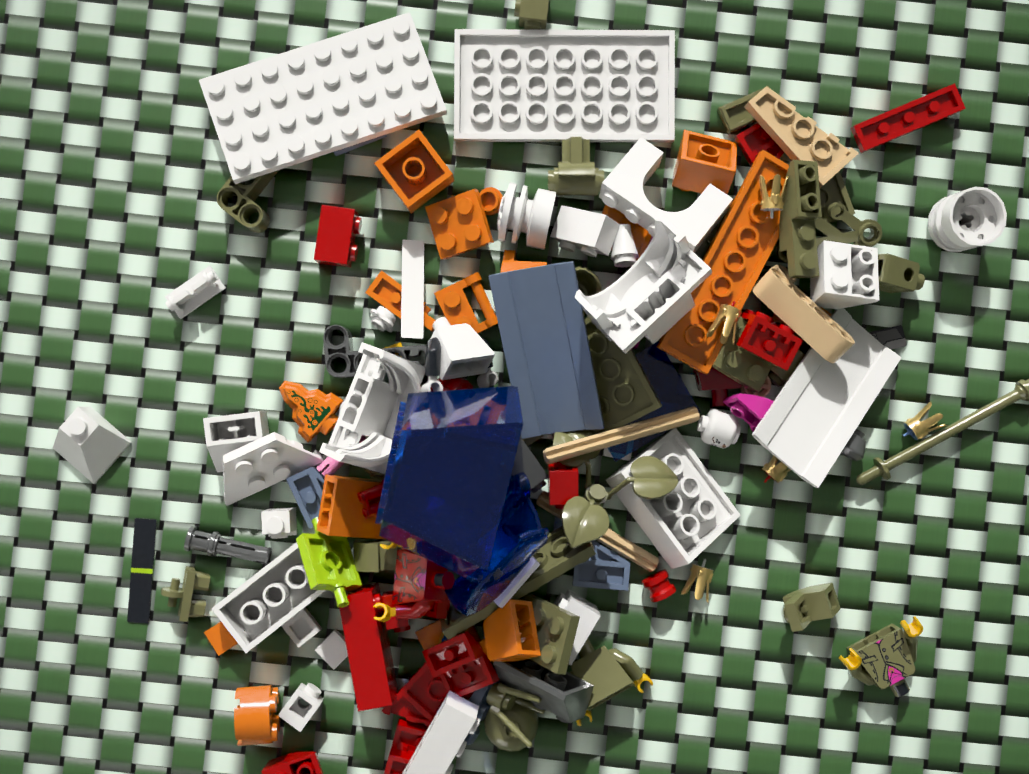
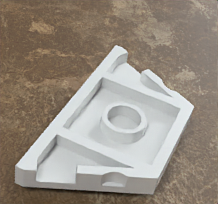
M273 432L223 455L224 501L226 506L281 482L300 471L322 463L321 453L317 450L313 453L303 449L301 443L287 440L285 436Z

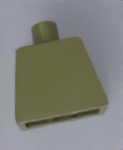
M888 253L879 254L878 272L881 271L879 291L898 293L920 290L924 285L925 277L919 273V263Z

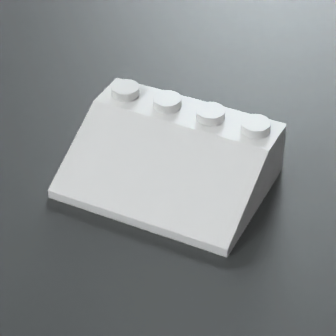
M673 428L606 479L613 489L626 478L633 477L630 467L636 459L643 456H652L660 459L678 477V484L675 489L658 499H644L637 496L633 491V482L627 484L616 493L671 569L690 564L740 516V513L679 431Z

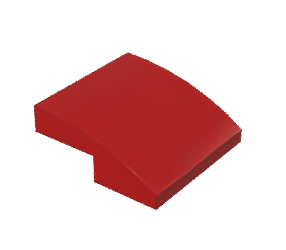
M468 631L422 651L433 678L440 675L447 693L450 690L461 697L500 680L487 655Z
M403 719L398 720L384 774L403 773L427 731V726Z

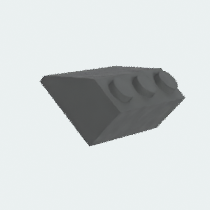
M530 659L515 662L494 661L493 665L500 683L542 699L540 703L531 701L534 707L550 711L556 715L558 720L565 723H572L585 717L594 685L569 672H566V675L556 674Z

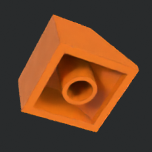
M684 130L673 172L672 186L682 191H693L702 194L706 187L712 184L725 194H728L736 173L737 143Z

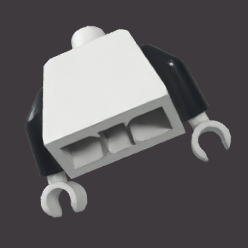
M445 317L434 321L432 325L434 332L426 345L425 376H428V382L421 387L422 396L425 398L430 396V387L433 389V397H437L442 393L443 386L437 380V376L441 380L480 374L477 377L479 388L485 389L496 385L499 377L496 372L491 371V367H493L492 359L495 353L490 348L488 341L480 337L466 323L450 325Z

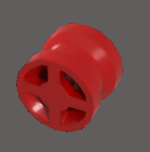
M665 569L649 575L642 581L644 588H648L650 591L649 597L653 603L661 601L676 592L674 584H671L668 580L669 574Z

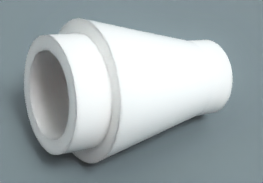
M620 224L613 242L611 260L614 261V266L630 267L634 265L639 255L632 236L631 225Z

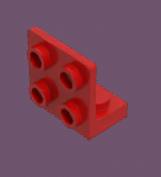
M745 309L741 317L748 322L736 345L788 371L803 340L794 336L795 331L790 327L771 322L772 318L768 315Z

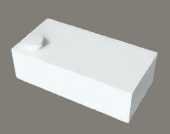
M296 542L211 609L244 652L247 653L326 590L310 589Z

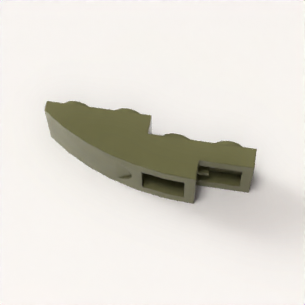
M792 160L786 177H789L782 198L784 203L783 210H780V252H787L789 278H814L819 276L815 220L822 218L817 161Z

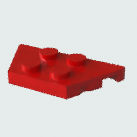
M425 662L397 692L393 704L383 707L382 712L387 715L392 713L406 717L407 721L424 723L429 727L448 694L440 675L433 678L427 662ZM473 692L461 697L468 700L472 696Z

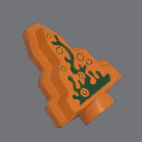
M284 381L279 387L284 402L293 409L292 419L299 426L298 433L308 443L318 433L321 432L326 436L335 427L339 418L335 414L344 401L334 393L325 394L319 389L309 391L301 384Z

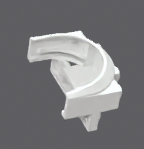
M664 215L654 219L655 232L650 244L624 275L595 295L585 296L580 290L575 295V299L579 302L591 322L625 354L644 336L652 344L658 341L695 306L691 292L712 274L711 268L690 249L686 235Z
M362 342L358 352L363 353L334 431L329 443H323L319 452L339 462L386 474L392 457L401 449L404 450L406 442L416 425L420 406L424 398L421 396L420 385L425 374V367ZM386 372L389 378V383L383 381ZM362 435L369 436L363 442L359 443Z

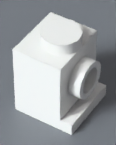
M296 507L269 508L261 511L262 534H268L272 539L297 535Z
M301 683L278 716L301 732L324 699L320 696L321 690L312 683L307 685ZM300 699H304L309 703V705H302L300 703Z

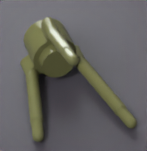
M495 683L489 690L486 699L487 703L492 705L489 712L496 715L528 748H531L532 743L502 711H510L514 704L517 703L530 710L544 714L545 710H540L534 707L533 703L526 701L540 703L542 699L533 694L507 687L502 683Z

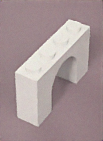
M641 137L602 182L599 198L607 206L623 213L630 222L637 223L648 230L652 237L655 232L654 219L664 215L686 235L689 247L695 253L727 213L733 198L712 184H709L698 199L683 211L667 212L656 208L646 198L643 186L659 168L664 152Z

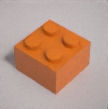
M417 130L374 163L410 213H413L455 181L453 173L420 130Z

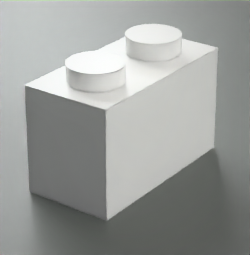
M561 206L550 237L560 242L559 247L567 251L574 252L575 248L581 249L580 252L591 257H596L597 254L609 256L620 224L604 214Z

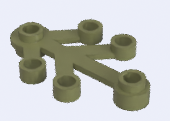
M838 202L829 205L827 214L834 220H842L853 229L852 231L842 233L823 218L815 220V228L826 235L816 238L817 247L824 240L846 244L854 242L852 245L872 247L882 237V228L877 221L872 219L860 221L847 211L845 205ZM839 206L841 212L839 215L834 216L833 211ZM870 228V235L865 238L863 233L865 229ZM778 243L775 249L777 257L784 262H788L787 254L780 252Z

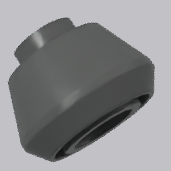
M856 429L840 454L853 461L863 459L867 443L863 439L865 434Z

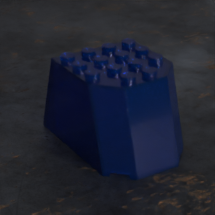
M506 386L408 393L406 403L400 402L375 523L381 524L379 536L475 583H482V572L487 573L523 428L518 387Z

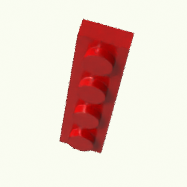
M954 83L856 124L850 129L860 152L863 153L959 113L966 108Z

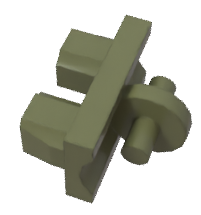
M186 566L182 588H179V578H172L171 586L162 588L161 595L169 597L167 606L176 607L177 598H180L179 621L188 622L189 617L204 616L206 600L192 599L193 590L208 591L210 575L195 571L193 566Z

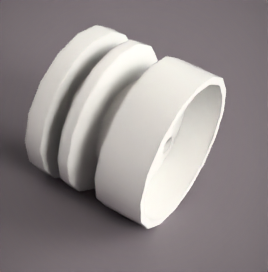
M510 182L506 193L502 197L497 219L498 240L505 242L508 230H512V243L516 244L522 232L526 233L527 247L544 250L556 192L538 188L534 200H529L528 186L523 185L521 196L515 197L517 184Z
M972 187L944 197L933 205L928 215V230L930 237L937 246L946 251L961 252L990 244L1001 236L1006 226L1007 212L1004 202L995 192L988 188Z

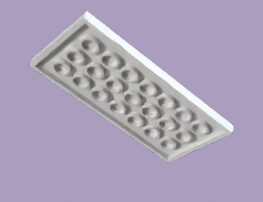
M410 12L199 80L235 184L447 114L445 104Z
M455 29V142H562V140L569 139L570 137H582L583 139L590 140V142H637L641 137L647 142H674L675 30Z

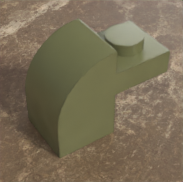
M355 539L353 541L356 571L379 572L380 570H395L397 550H401L402 547L397 546L394 549H384L380 544L390 545L392 541H383V539Z
M833 583L809 586L783 597L784 617L786 622L790 623L792 632L803 631L811 621L833 618L841 609Z

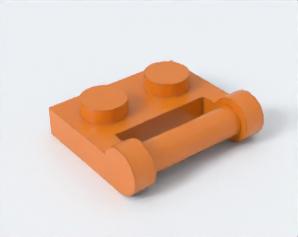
M479 272L434 293L450 325L466 323L477 334L498 324L497 316L480 282L482 278ZM467 287H471L486 318L481 323H478L463 291Z

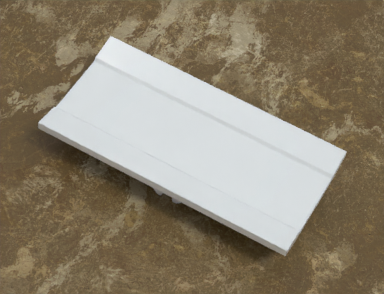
M844 308L836 309L831 318L854 339L855 344L835 364L825 360L810 347L752 433V436L764 448L815 488H819L902 358L875 339L853 320L852 316Z

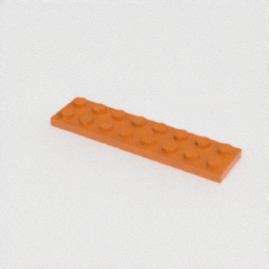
M765 150L758 153L702 259L711 268L712 274L691 292L695 306L661 337L656 346L703 374L709 373L723 346L720 338L724 321L721 322L711 337H706L707 331L717 317L721 304L731 306L733 301H735L734 307L740 311L742 310L779 239L780 211H773V218H770V211L760 210L762 195L759 176L762 175L764 177L768 196L770 197L774 176L779 174L781 176V196L789 165Z

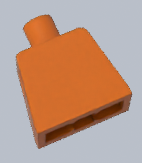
M510 599L503 608L499 607L484 620L485 638L480 641L479 645L490 661L515 662L541 656L532 602Z

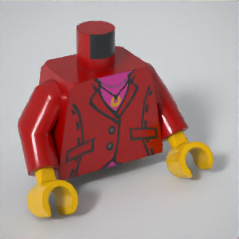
M384 532L382 534L389 535L392 538V542L390 545L380 544L382 548L394 549L397 546L402 547L401 550H397L392 605H396V608H391L383 603H376L373 607L384 608L385 613L382 617L373 618L381 622L390 620L392 616H396V619L421 618L434 607V603L444 601L446 589H451L454 585V575L448 571L447 560L439 558L438 552L428 541L406 536L402 539L394 532Z

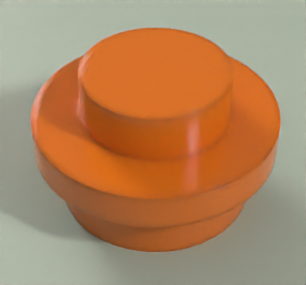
M493 187L483 189L479 195L485 214L495 215L499 213L503 197L502 193Z

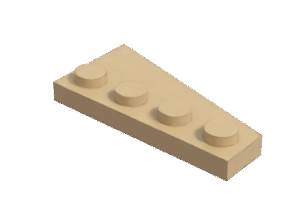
M767 86L744 106L791 160L817 161L820 188L859 154L852 147L847 149L840 144V139L834 134H827L815 126L817 122L809 116L805 118L797 113L794 105Z

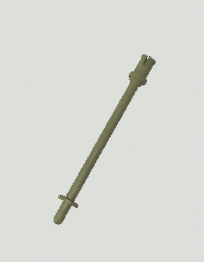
M1029 379L1016 382L1013 391L889 459L883 461L879 457L874 458L875 466L859 474L856 477V482L859 485H864L879 476L888 480L891 478L890 470L1020 399L1029 401Z

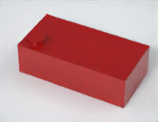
M379 582L362 585L356 591H346L349 605L343 608L340 607L358 711L391 706L398 692L386 622L373 618L384 615L383 608L373 607L376 603H383Z

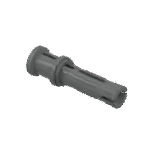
M193 526L189 528L184 543V550L188 552L191 549L206 552L211 557L222 554L265 565L269 564L272 554L271 547L268 548L223 538L219 532L214 531L212 534L202 532Z

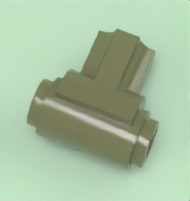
M570 137L569 139L562 140V162H558V166L554 167V170H548V190L556 192V195L598 196L604 181V170H599L598 167H595L594 162H590V140L583 139L582 137Z

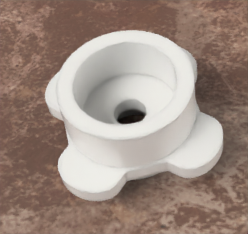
M379 306L376 310L372 309L370 311L371 323L381 331L387 330L388 332L393 331L392 327L396 317L389 310Z

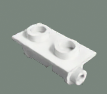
M209 265L166 295L167 302L165 303L171 311H175L178 317L182 319L226 287Z

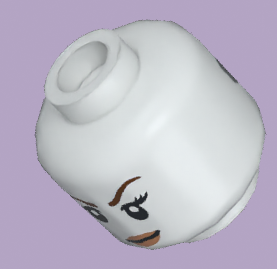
M711 409L706 416L701 415L697 431L701 432V439L704 443L727 448L737 442L741 431V424L738 423L735 415L718 409Z

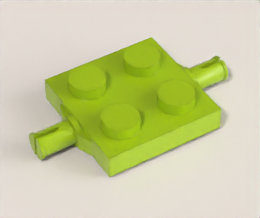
M318 517L311 521L315 534L302 533L296 538L310 589L332 591L337 607L343 608L349 605L346 591H356L362 586L358 571H356L347 537L328 536L316 531Z

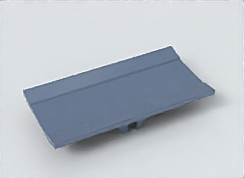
M574 261L489 275L522 439L555 432L604 429L583 308L575 299L579 286Z

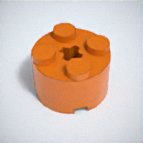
M272 685L237 688L235 699H240V705L234 708L235 738L238 740L237 746L270 744L278 741L280 717L278 714L275 715V713L277 712V704H279V688L272 687Z

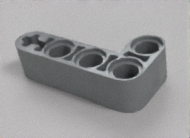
M340 325L329 326L323 336L326 369L334 377H354L363 353L353 351V339L348 329ZM336 331H342L345 336L344 341L336 346L332 342V335ZM424 345L382 348V350L392 354L399 353L402 358L407 360L409 358L406 352L409 351L411 357H419L421 351H424L426 354V346ZM339 358H344L347 363V368L342 373H337L334 369V363ZM411 361L422 366L419 361Z

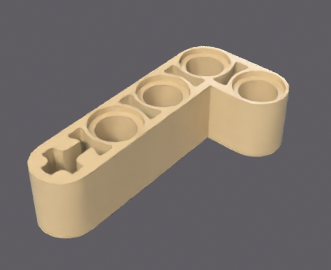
M780 264L771 267L752 288L753 293L828 362L835 364L855 344L854 339L794 284L797 279L789 278L786 267Z

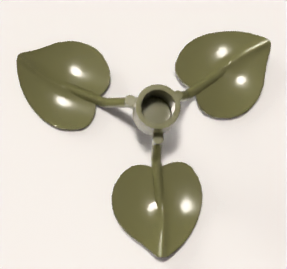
M588 430L555 432L552 447L593 434ZM600 450L559 461L562 465L570 468L580 467L583 463L586 466V491L584 496H575L569 499L562 511L563 530L570 547L573 549L582 544L595 541L606 533L609 527V517L603 506L606 500H610L614 494L627 484L633 482V491L641 498L658 499L675 489L678 484V477L660 459L652 456H643L636 459L630 467L633 477L626 478L610 492H607L602 485H592L591 463L589 460L596 458Z

